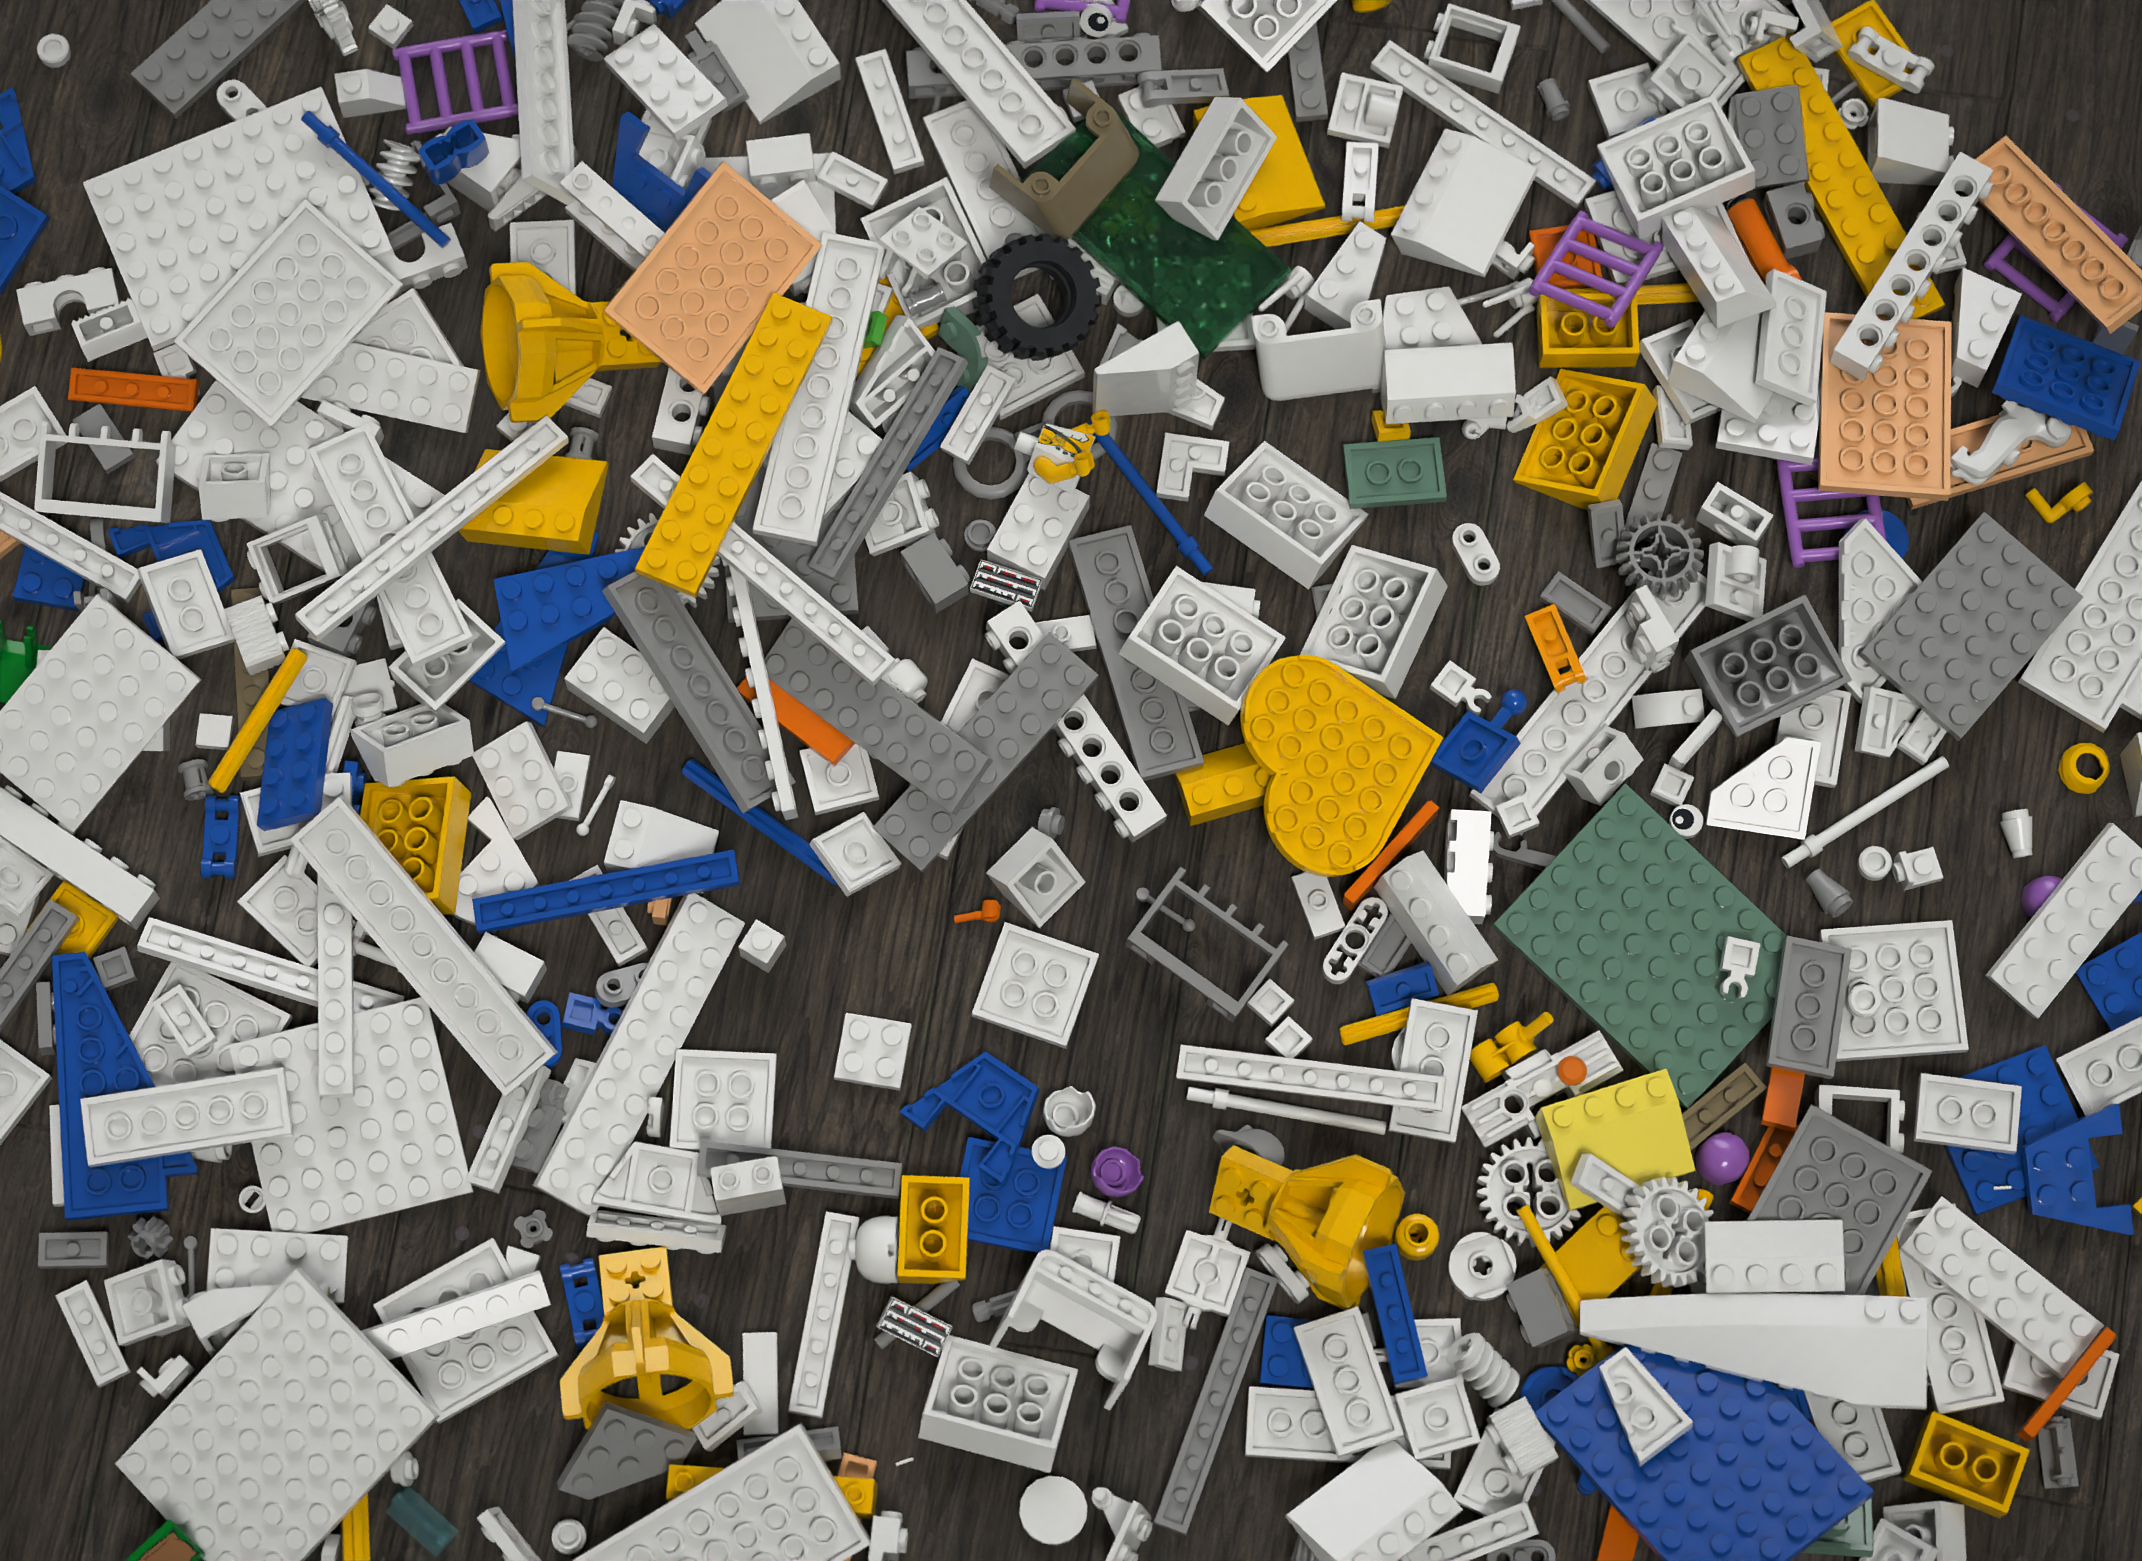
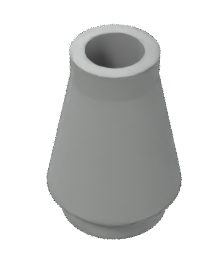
M1821 869L1815 870L1806 878L1805 882L1810 886L1825 914H1830L1832 918H1836L1852 905L1853 900L1849 897L1850 892L1827 876Z

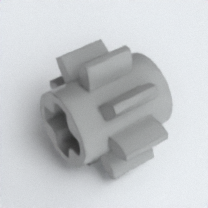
M155 1216L148 1222L141 1217L132 1226L134 1230L128 1235V1238L131 1239L133 1251L147 1260L153 1254L161 1258L168 1250L167 1246L173 1241V1237L169 1236L170 1229L168 1225Z

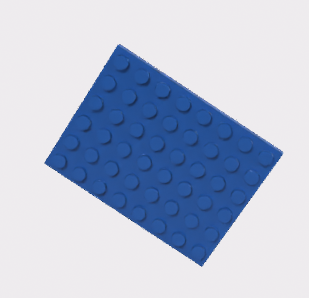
M1629 1344L1620 1346L1534 1412L1545 1432L1662 1561H1791L1870 1499L1874 1492L1773 1382L1766 1380L1759 1382L1705 1368V1364L1690 1360L1689 1363L1675 1360L1674 1356L1655 1352V1354L1641 1351L1640 1347ZM1625 1347L1693 1421L1691 1429L1640 1467L1599 1373V1366Z

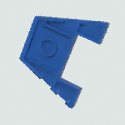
M11 87L0 94V123L3 126L0 130V186L15 195L37 181L17 95Z
M628 111L622 114L620 118L612 188L665 233L712 173L701 167L695 171L687 190L682 188L639 155L651 128Z
M210 519L168 523L165 526L149 527L148 525H139L136 528L130 529L116 527L107 530L119 559L152 547L158 562L201 549L218 594L235 581ZM153 612L143 614L142 616L151 638L160 643L163 638Z
M985 1051L950 1075L951 1078L936 1089L933 1087L923 1094L924 1097L914 1104L906 1105L902 1108L900 1114L913 1125L926 1132L944 1108L948 1106L998 1140L978 1165V1168L985 1175L1004 1187L1008 1181L1040 1091L1032 1082Z
M2109 1104L2103 1107V1109L2091 1115L2088 1114L2068 1126L2059 1128L2021 1146L2029 1214L2125 1235H2134L2131 1204L2096 1207L2089 1138L2123 1134L2119 1104Z

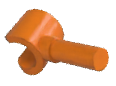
M984 900L982 911L954 915L955 923L971 920L996 922L1000 917L1001 906L996 900Z

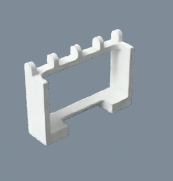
M42 421L35 512L170 523L176 445H171L170 431H162L161 443L142 442L143 431L138 428L133 430L132 441L111 439L110 426H102L100 438L79 437L80 427L78 423L70 424L69 436L51 434V422ZM56 442L160 450L155 509L52 500Z

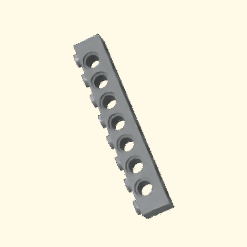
M1138 33L1133 37L1121 38L1117 35H1107L1102 37V39L1089 40L1086 37H1075L1070 41L1044 39L1039 41V43L1012 41L1005 45L1042 90L1067 89L1074 78L1081 83L1092 80L1095 87L1137 85V76L1140 73L1162 71L1159 35L1151 36L1148 33ZM922 47L915 48L913 51H906L909 99L932 98L935 96H963L944 73L937 74L932 71L933 68L938 66ZM1124 55H1132L1136 59L1130 62H1126L1122 60L1121 57ZM1092 57H1100L1104 61L1102 63L1095 64L1092 63L1089 59H1091ZM1061 59H1069L1073 63L1067 66H1063L1059 64L1058 61ZM1029 61H1038L1039 63H1041V65L1036 68L1029 67L1026 64Z

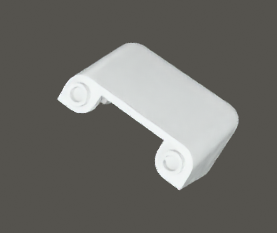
M1380 299L1363 301L1355 305L1350 313L1351 328L1287 336L1284 321L1274 314L1251 316L1261 388L1267 398L1273 401H1282L1373 389L1381 386L1384 350L1387 349Z

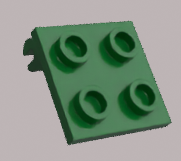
M0 620V704H6L34 671L37 665L38 650L52 649V647L38 645L35 626H27L28 636H24L23 643L7 640L4 631V621Z

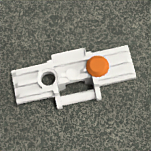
M1599 1030L1552 1056L1546 1049H1542L1521 1063L1504 1070L1502 1076L1507 1080L1505 1083L1467 1103L1461 1109L1484 1148L1524 1126L1530 1136L1536 1139L1540 1137V1131L1531 1112L1535 1105L1554 1094L1557 1096L1566 1093L1569 1099L1580 1096L1621 1073L1623 1068ZM1515 1096L1522 1110L1516 1114L1508 1112L1504 1106L1506 1098Z

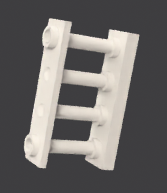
M583 161L560 182V186L576 199V201L565 207L566 213L632 271L636 270L664 235L661 229Z

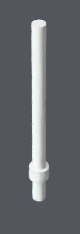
M1943 756L1939 757L1816 836L1813 834L1808 836L1805 840L1801 841L1799 847L1781 858L1782 863L1789 869L1808 856L1810 858L1816 856L1823 851L1825 845L1948 768L1947 760Z
M1189 1087L1186 1099L1213 1104L1212 1108L1226 1110V1107L1381 1135H1385L1387 1124L1385 1121L1229 1094V1090L1220 1088L1212 1091Z

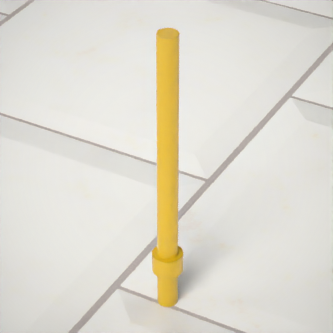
M1527 1204L1518 1209L1517 1213L1580 1323V1301L1582 1299ZM1588 1337L1596 1351L1594 1356L1598 1362H1601L1614 1352L1612 1345L1608 1346L1606 1341Z

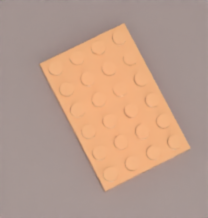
M723 161L602 312L703 395L752 335L773 292L782 296L821 248L822 244Z
M1825 312L1820 366L1818 491L1948 501L1950 497L1952 322L1910 319L1907 324L1901 322L1897 328L1900 334L1891 349L1885 347L1881 353L1884 360L1875 374L1869 372L1863 382L1830 364L1835 347L1856 315ZM1877 316L1880 320L1883 321L1890 320L1889 317ZM1869 339L1860 340L1864 345H1874Z

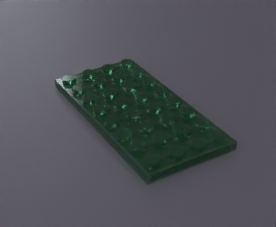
M1115 109L1138 148L1139 157L1136 166L1071 239L1167 327L1179 321L1198 350L1199 356L1205 360L1291 274L1292 270L1233 216L1218 240H1212L1174 220L1155 199L1176 164ZM1086 119L1076 127L1074 133L1066 137L1020 182L1024 183L1035 172L1049 173L1060 181L1098 138L1087 128Z

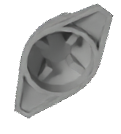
M1245 1125L1237 1132L1218 1130L1213 1136L1214 1141L1223 1154L1234 1145L1278 1165H1282L1285 1153L1281 1142L1267 1131L1252 1129L1249 1125Z

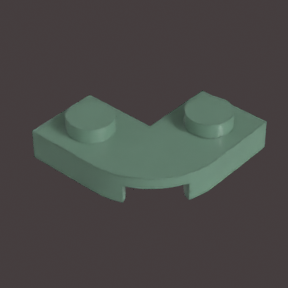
M953 306L944 310L938 335L957 352L958 356L965 358L968 362V366L957 382V385L965 387L969 394H971L988 365V357H982L981 349L976 338L981 335L979 329L961 311Z

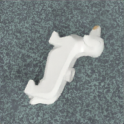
M2006 401L2002 405V412L1999 414L2001 418L1993 424L1980 449L1968 456V449L1963 445L1951 457V474L1953 477L1962 478L1973 485L1983 484L2004 464L2007 467L2012 466L2021 455L2018 449L2027 441L2038 440L2051 448H2059L2068 442L2072 429L2060 419L2055 417L2049 418L2044 413L2035 412L2027 406H2020L2017 402Z

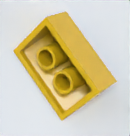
M1246 743L1202 755L1204 765L1173 774L1189 826L1264 806L1266 789L1272 777L1256 762Z
M902 1175L898 1283L936 1284L966 1279L970 1178Z

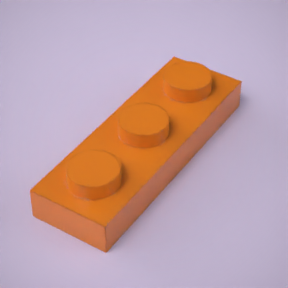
M1796 1124L1793 1132L1770 1126L1767 1127L1730 1204L1749 1214L1752 1212L1799 1125Z

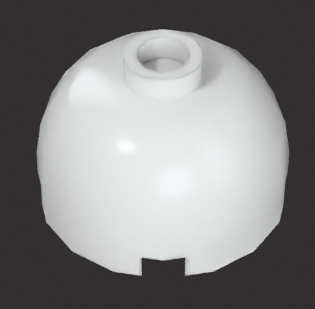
M873 1217L859 1227L856 1240H849V1260H856L860 1274L871 1282L881 1284L898 1282V1217Z

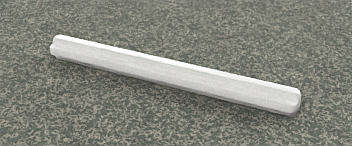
M342 696L340 698L330 729L325 774L337 773L355 719L350 704L353 697ZM310 821L299 823L296 833H298ZM293 844L284 873L290 878L301 879L308 861Z

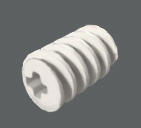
M384 139L383 142L391 150L380 151V155L387 160V163H377L376 167L383 172L381 176L405 198H409L410 193L402 187L413 186V180L406 176V174L417 173V168L410 164V162H419L420 157L414 151V148ZM369 188L368 191L376 197L375 200H371L374 205L400 211L376 188Z
M1479 1333L1466 1334L1450 1347L1446 1356L1447 1362L1449 1364L1454 1363V1369L1458 1373L1463 1372L1462 1377L1466 1381H1471V1386L1475 1390H1479L1481 1397L1488 1399V1404L1491 1407H1498L1504 1404L1514 1394L1519 1384V1373L1511 1368L1510 1364L1505 1359H1502V1356L1493 1350V1347L1488 1342H1485V1339Z

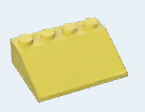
M1667 1068L1541 1107L1535 1116L1569 1211L1598 1203L1570 1184L1582 1154H1592L1641 1187L1642 1183L1660 1177L1669 1179L1695 1171L1679 1101Z

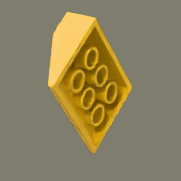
M1276 95L1242 99L1277 136V139L1229 220L1233 232L1269 227L1324 209V201L1283 96ZM1209 106L1194 110V131L1197 129Z
M1560 369L1556 380L1568 406L1537 423L1513 480L1517 484L1578 508L1588 510V505L1618 498L1657 406V401L1645 384Z
M485 449L475 471L502 450ZM551 456L459 529L458 532L467 542L589 555L609 463L607 461Z
M455 776L407 780L403 785L397 787H387L381 782L365 783L360 817L441 914H455L471 792Z

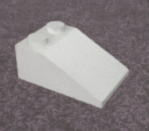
M620 800L604 865L607 873L713 854L719 831L653 807Z
M281 1284L212 1289L208 1292L203 1291L193 1295L188 1303L182 1305L199 1340L212 1359Z

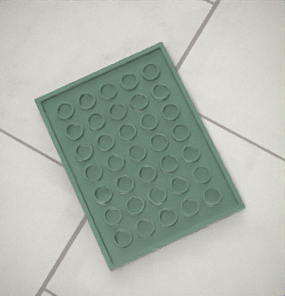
M1626 783L1492 925L1506 941L1647 1074L1667 1068L1679 1104L1685 1110L1691 1107L1773 1017L1783 942L1787 935ZM1728 936L1760 943L1755 975L1753 977H1744L1748 991L1742 999L1737 998L1739 989L1733 983L1729 985L1727 994L1722 995L1720 993V985L1728 977V972L1719 970L1724 941Z

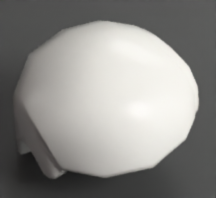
M1070 1086L1063 1090L1054 1091L1045 1100L1042 1115L1052 1132L1063 1137L1081 1135L1091 1125L1096 1104L1090 1092L1081 1093L1073 1086Z

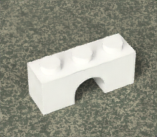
M452 223L438 227L451 239L449 244L443 249L424 232L421 235L425 245V252L417 261L403 262L395 254L377 260L382 267L403 285L392 299L399 297L406 290L425 288L433 280L457 276L463 269L468 268Z
M94 268L89 270L87 274L78 276L63 275L58 277L56 281L47 283L32 282L25 285L24 288L16 289L23 325L29 336L61 329L59 314L68 303L81 302L85 304L89 315L91 313L96 314L97 310L102 312L103 308L108 309L109 305L114 307L115 303H121L118 282L112 268Z

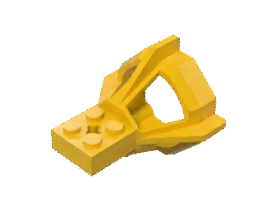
M529 262L496 263L490 266L491 284L485 289L480 331L486 379L501 410L509 411V418L512 423L537 422L546 415L551 418L596 371L656 368L663 363L631 335L628 341L626 336L620 335L623 329L602 312L609 302L591 303L583 301Z
M1233 1145L1221 1157L1209 1213L1273 1241L1276 1240L1286 1250L1300 1273L1306 1278L1318 1299L1343 1310H1348L1359 1306L1361 1295L1370 1286L1362 1252L1391 1245L1405 1192L1399 1178L1392 1175V1171L1389 1168L1358 1155H1352L1301 1171L1300 1169L1292 1171Z
M666 1246L599 1255L604 1307L603 1323L560 1379L564 1419L583 1418L585 1428L588 1430L606 1401L691 1430L717 1411L716 1399L728 1398L734 1395L730 1356L676 1313L673 1305ZM660 1374L682 1376L692 1380L683 1388L662 1395ZM637 1376L639 1399L616 1397L601 1391L615 1382Z

